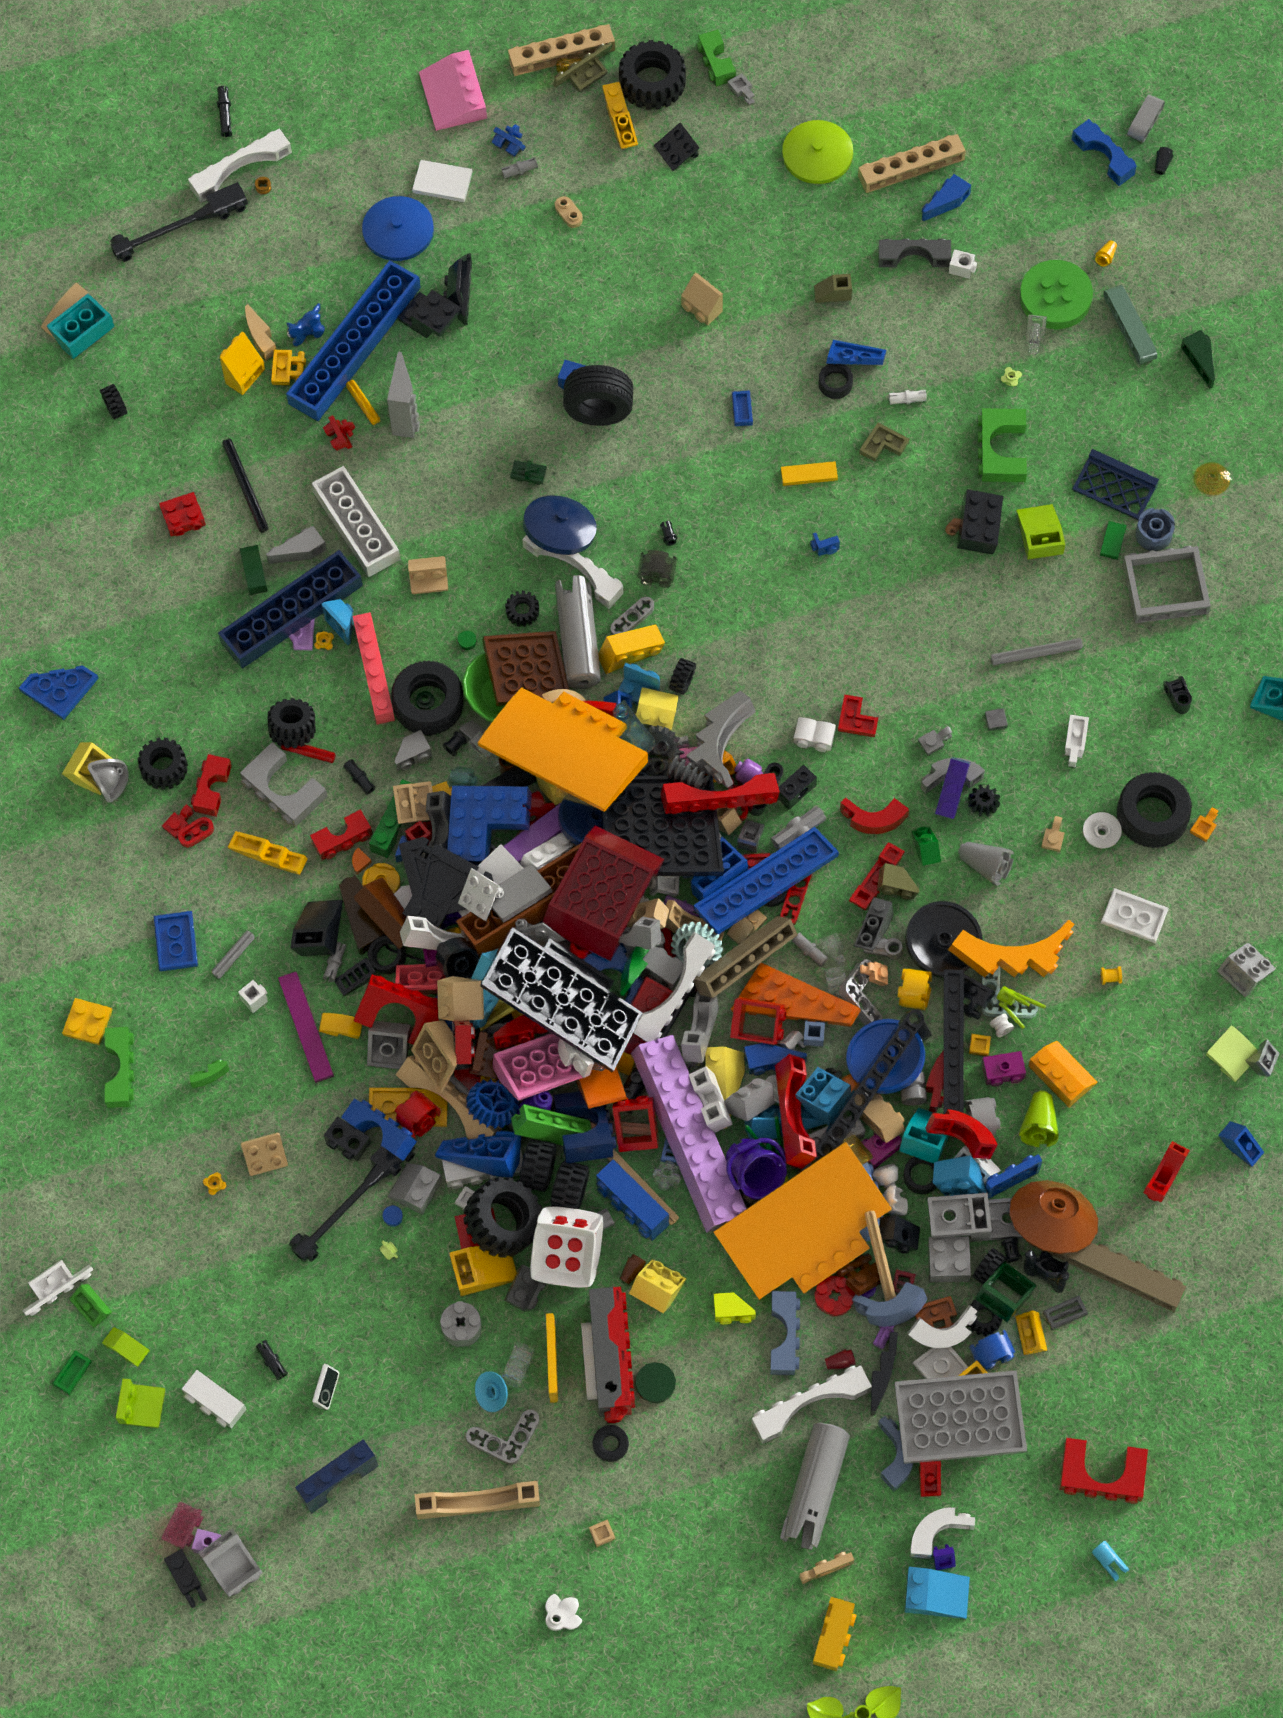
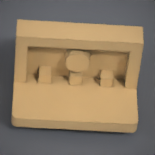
M444 556L408 561L412 594L448 591L446 560Z
M279 1133L241 1143L250 1176L288 1166Z

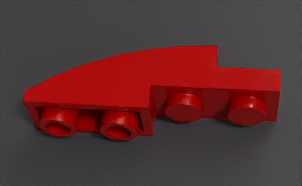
M521 1015L505 1024L493 1036L496 1049L532 1041L534 1040V1034H543L548 1031L528 1017Z
M943 1051L933 1065L926 1085V1092L932 1093L929 1111L937 1113V1109L942 1108L943 1096H941L943 1089Z

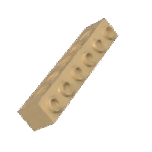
M609 24L599 25L595 28L583 29L576 33L564 34L560 37L548 38L544 41L514 47L508 50V57L514 76L580 60L586 54L594 53L603 43L606 45L611 42L612 48L610 52L615 51V40Z
M958 134L948 135L938 141H931L926 145L916 146L911 150L898 152L893 156L883 157L872 163H865L859 167L858 177L865 192L869 193L965 160L966 150Z

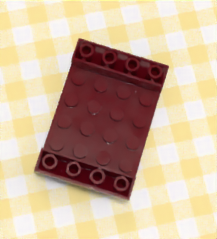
M594 826L585 836L550 901L543 923L564 939L611 961L620 945L619 940L652 877H656L664 859Z

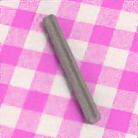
M1081 638L996 653L991 655L992 665L1068 652L1082 649L1083 644Z

